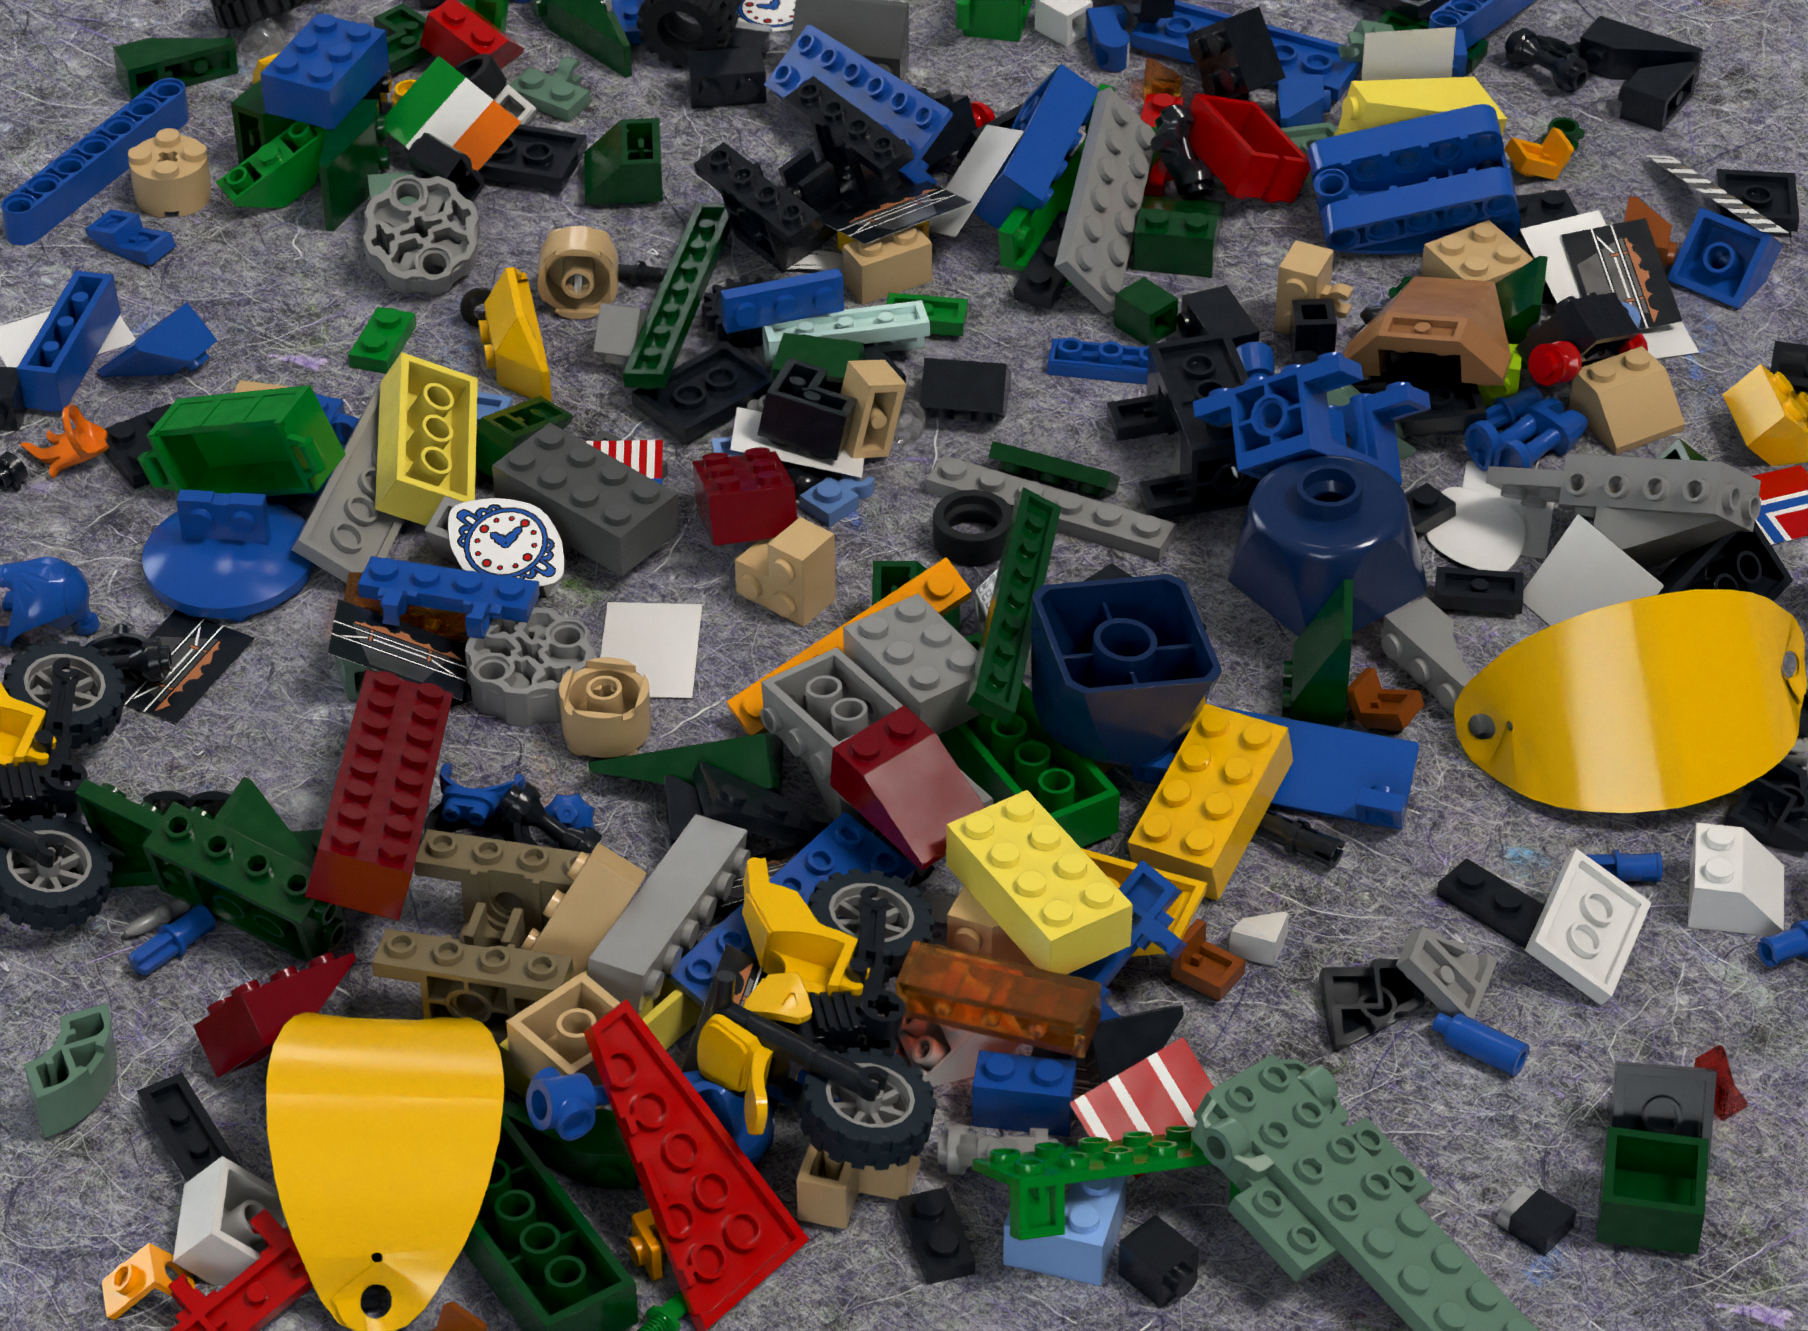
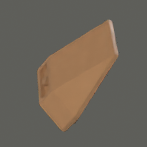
M1414 276L1348 343L1343 356L1362 365L1363 377L1381 375L1390 350L1399 353H1434L1439 356L1460 355L1462 383H1473L1481 386H1503L1511 363V354L1495 282Z

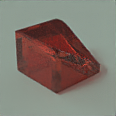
M1718 1045L1695 1058L1694 1067L1711 1068L1717 1071L1714 1114L1719 1119L1724 1121L1747 1107L1748 1102L1734 1084L1726 1052L1722 1045Z

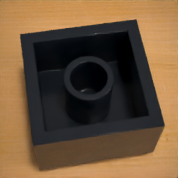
M1259 6L1186 34L1189 42V52L1197 63L1202 77V87L1206 95L1232 99L1286 78Z

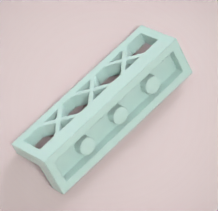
M920 300L846 309L841 312L763 326L764 363L766 367L773 366L783 333L806 334L840 340L846 339L863 342L864 344L874 343L882 352L924 348L925 337L930 336V321L923 302Z

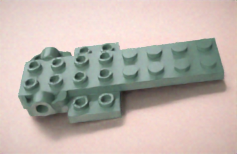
M1272 1054L1206 1093L1193 1116L1198 1122L1191 1132V1138L1202 1149L1206 1158L1213 1165L1217 1166L1241 1191L1240 1194L1233 1198L1227 1210L1295 1282L1300 1281L1341 1254L1413 1331H1539L1419 1206L1420 1203L1427 1200L1434 1187L1367 1117H1364L1350 1127L1345 1125L1349 1115L1339 1100L1338 1086L1335 1078L1327 1069L1319 1065L1309 1067L1298 1059H1278Z

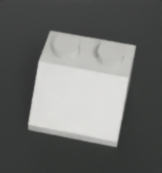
M1696 823L1689 872V928L1772 936L1784 931V865L1744 827Z
M221 1156L184 1184L173 1263L212 1285H227L260 1259L259 1253L266 1249V1244L261 1235L254 1234L251 1230L249 1221L266 1208L283 1229L288 1226L277 1188Z

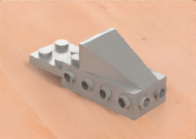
M1566 453L1564 470L1488 466L1486 477L1487 484L1501 489V496L1519 499L1523 506L1544 509L1547 502L1558 503V507L1574 511V518L1579 514L1587 521H1594L1593 526L1646 571L1732 532H1753L1755 519L1758 518L1761 510L1759 497L1761 481L1724 462Z
M836 647L761 681L763 698L761 719L765 728L771 734L775 733L788 745L793 755L800 756L806 761L833 821L842 813H848L859 823L865 825L869 821L830 786L832 749L903 705ZM961 771L985 808L993 805V798Z

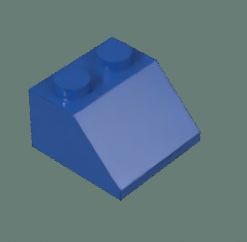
M1700 207L1667 279L1669 282L1740 310L1766 282L1783 245L1771 234L1761 232L1758 229Z

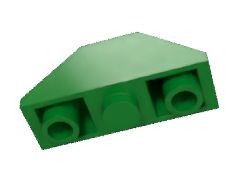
M296 121L237 167L231 169L216 184L236 207L285 208L315 185L319 174V163L326 130L323 127Z

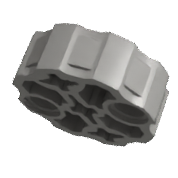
M412 174L392 180L387 190L382 194L373 196L364 212V252L370 268L377 271L386 280L389 288L405 295L412 292H425L430 296H435L451 290L455 281L471 273L478 259L479 217L473 202L465 199L457 191L455 183L439 176L428 179L418 178ZM411 196L416 198L417 202L412 205H404L399 200L403 197ZM444 205L443 212H440L441 207ZM453 216H456L458 221L460 220V223L465 225V230H462L461 226L456 221H453ZM422 232L426 238H421L418 233ZM378 240H381L382 244L389 249V255L378 245ZM433 265L444 268V271L437 275L429 274L425 270Z
M534 607L528 623L493 618L484 639L469 637L466 644L468 684L471 686L472 702L483 714L497 716L503 719L507 725L530 727L539 722L561 721L559 698L561 679L570 669L574 668L575 673L586 668V661L595 658V649L590 644V631L578 619H568L559 615L555 609Z

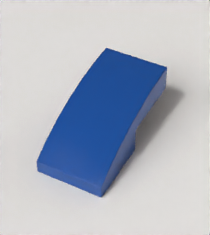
M111 209L85 228L87 236L107 250L128 260L148 266L154 264L176 247L171 232L143 228L139 214Z

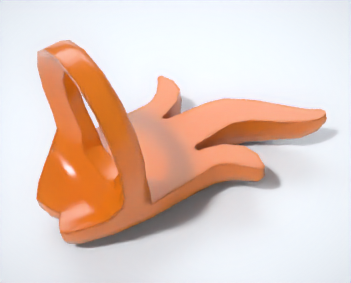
M73 404L65 406L62 410L65 432L57 435L47 430V439L53 446L44 449L28 442L20 444L22 448L27 450L37 460L46 464H52L49 467V474L52 479L65 468L86 462L109 449L106 442L108 438L107 431L86 420L80 410ZM70 418L76 426L75 429H72Z

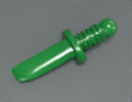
M681 1290L662 1307L657 1305L651 1306L645 1313L648 1321L637 1331H680L681 1324L678 1319L688 1311Z

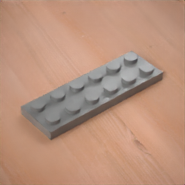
M1110 87L1097 93L1055 262V267L1103 314L1115 310V294L1121 291L1154 152L1150 143L1152 138L1156 136L1153 129Z
M380 383L372 393L343 449L346 455L330 474L291 549L357 590L358 582L370 557H387L405 520L375 510Z

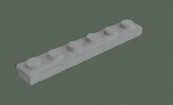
M943 455L926 479V493L945 498L947 495L963 490L976 489L988 491L1002 497L1011 506L1012 510L1016 497L1022 488L1025 487L1061 507L1056 531L1155 561H1160L1175 537L1176 523Z

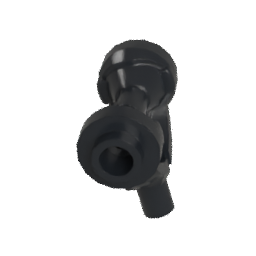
M1522 28L1517 32H1513L1505 43L1506 59L1510 63L1520 68L1527 66L1528 63H1536L1546 68L1553 75L1556 86L1566 93L1580 89L1586 83L1589 75L1587 61L1580 57V41L1567 44L1566 41L1536 35L1533 31Z
M1180 104L1168 106L1160 111L1161 116L1155 120L1157 133L1151 140V148L1154 151L1160 152V157L1166 169L1173 177L1176 191L1179 195H1186L1188 199L1202 197L1209 192V187L1214 184V178L1210 167L1202 166L1195 159L1189 142L1190 131L1195 123L1192 110L1183 108Z
M117 624L114 626L112 634L99 637L85 646H81L88 648L90 645L99 649L100 655L103 657L108 655L115 661L116 670L121 669L122 672L131 671L143 676L148 682L164 681L165 672H172L170 646H162L160 638L147 639L144 636L130 633L129 627L125 624Z
M525 782L521 788L513 784L501 799L498 807L504 810L500 820L507 824V835L510 842L540 846L530 834L529 827H536L556 841L558 849L592 853L602 838V834L592 827L583 826L582 829L567 827L545 812L546 810L540 801L541 794L529 782Z

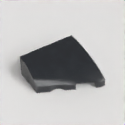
M1783 759L1763 776L1746 784L1724 825L1744 827L1757 841L1768 846L1791 851L1808 852L1807 771Z
M1373 959L1369 967H1322L1319 973L1320 990L1326 1025L1333 1049H1342L1424 1006V993L1396 966L1398 959Z

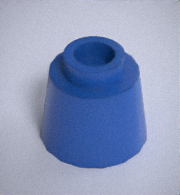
M1248 342L1236 348L1249 378L1275 375L1274 352L1270 346L1261 342Z

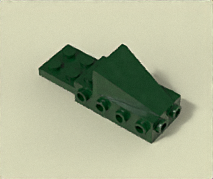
M246 777L242 778L214 819L201 808L192 806L188 809L174 801L166 813L163 814L150 803L142 802L139 805L127 799L123 792L111 784L103 783L100 786L86 778L76 790L75 795L91 832L95 831L98 833L103 843L150 865L161 891L193 907L201 904L211 912L213 917L306 963L326 954L330 946L335 947L341 941L347 923L341 906L305 897L314 861L252 780Z

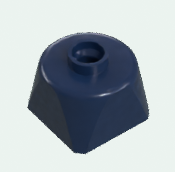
M1311 456L1279 466L1264 476L1254 488L1230 565L1228 581L1298 637L1344 579L1354 580L1352 634L1426 593L1427 581L1407 497L1400 484L1382 469L1365 461L1345 456Z
M1170 574L1041 585L1032 595L1031 681L1034 709L1039 723L1046 733L1058 744L1075 754L1094 761L1110 764L1148 762L1161 758L1178 748L1199 717L1222 672L1186 583Z

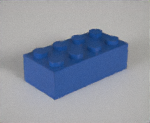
M1061 63L1025 99L1010 128L1024 132L972 212L999 230L1015 206L1029 209L1030 218L1035 212L1036 207L1041 210L1054 192L1050 188L1052 181L1056 182L1068 165V162L1064 160L1066 154H1070L1082 138V134L1078 130L1080 126H1085L1091 119L1094 109L1092 103L1099 89Z

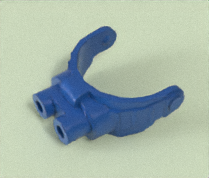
M445 763L441 767L439 775L441 793L443 794L441 799L443 806L441 816L448 822L466 819L474 826H481L486 818L502 811L498 807L501 799L513 784L521 788L526 782L525 776L517 773L514 781L511 780L504 784L486 788H467L456 784L450 779L452 764Z

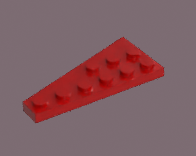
M625 999L583 1033L696 1331H706L810 1239L629 1001Z

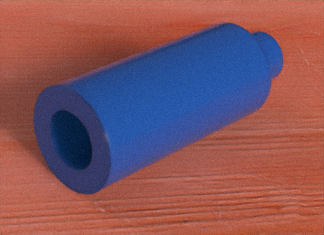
M1440 1012L1432 1025V1030L1445 1035L1444 1043L1514 1077L1519 1074L1527 1060L1530 1049L1528 1044L1462 1013H1457L1452 1018Z

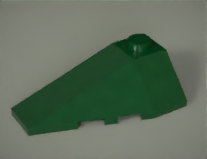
M530 0L535 17H540L550 31L624 78L632 76L631 45L614 11H607L605 0Z
M761 733L588 762L589 772L665 784L664 776L674 775L696 787L692 775L698 761L701 760L770 790L782 788L784 743L776 734Z

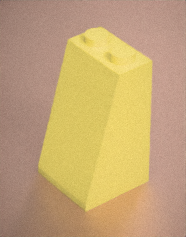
M1475 77L1351 81L1347 97L1344 98L1342 103V116L1338 130L1334 132L1333 136L1478 104L1490 105L1495 109L1501 135H1503L1507 117Z

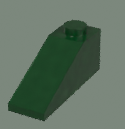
M146 38L113 47L117 78L131 100L161 79H179L185 84V87L239 73L236 46L233 38Z
M541 396L483 416L476 432L477 473L486 479L493 480L492 465L548 423H552L564 430L571 423L574 416Z
M503 1102V1112L545 1166L585 1186L606 1189H637L638 1176L613 1110L596 1109L595 1123L587 1134L575 1140H564L556 1129L538 1130L529 1118L526 1104Z

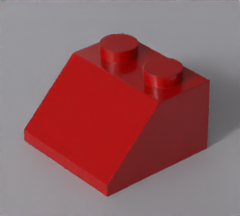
M446 0L427 15L419 44L436 58L440 56L452 67L473 56L489 54L493 57L499 68L503 69L524 51L521 45L469 5L459 0Z

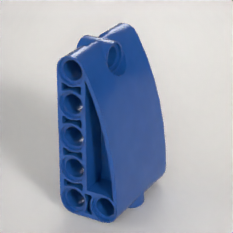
M1478 104L1315 141L1307 149L1325 244L1334 251L1384 255L1423 253L1424 244L1490 220L1510 239L1517 236L1520 232L1521 221L1510 165L1506 161L1497 114L1490 105Z

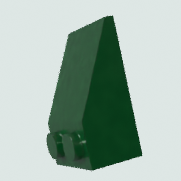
M361 99L334 130L326 129L319 163L326 231H335L369 197L368 175L383 174V170L390 169L389 147H383L382 138L387 137L386 115H380L378 99Z
M1148 194L1139 209L1135 228L1133 270L1212 278L1225 202Z
M1353 579L1343 580L1295 641L1293 661H1284L1283 687H1290L1291 691L1283 690L1281 717L1321 725L1324 723L1336 725L1341 721H1345L1352 648Z

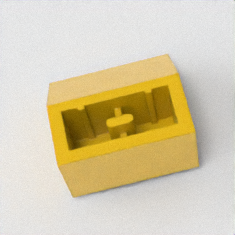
M1759 364L1722 394L1746 446L1770 466L1808 463V395L1805 392L1797 394L1791 383L1782 373L1776 372L1773 374L1762 364Z

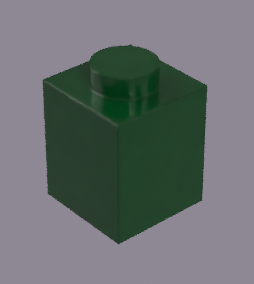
M1145 277L1115 294L1114 326L1145 346L1157 343L1177 330L1178 298Z

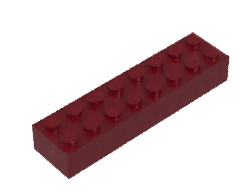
M365 671L305 897L399 921L415 865L453 693L444 691L435 684H417L402 680L390 672Z

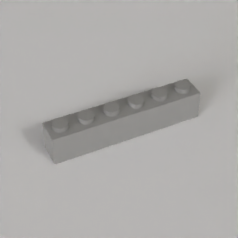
M695 814L591 954L588 960L587 975L620 1003L627 999L638 1015L649 999L656 1000L668 973L673 975L676 972L685 948L690 950L693 948L702 924H710L719 900L726 901L736 876L743 877L745 874L747 861L751 855L750 850L745 849L748 830Z

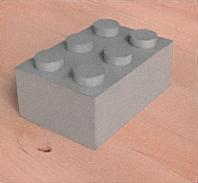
M918 593L843 627L844 654L897 701L909 708L936 735L981 715L975 708L966 704L978 651Z

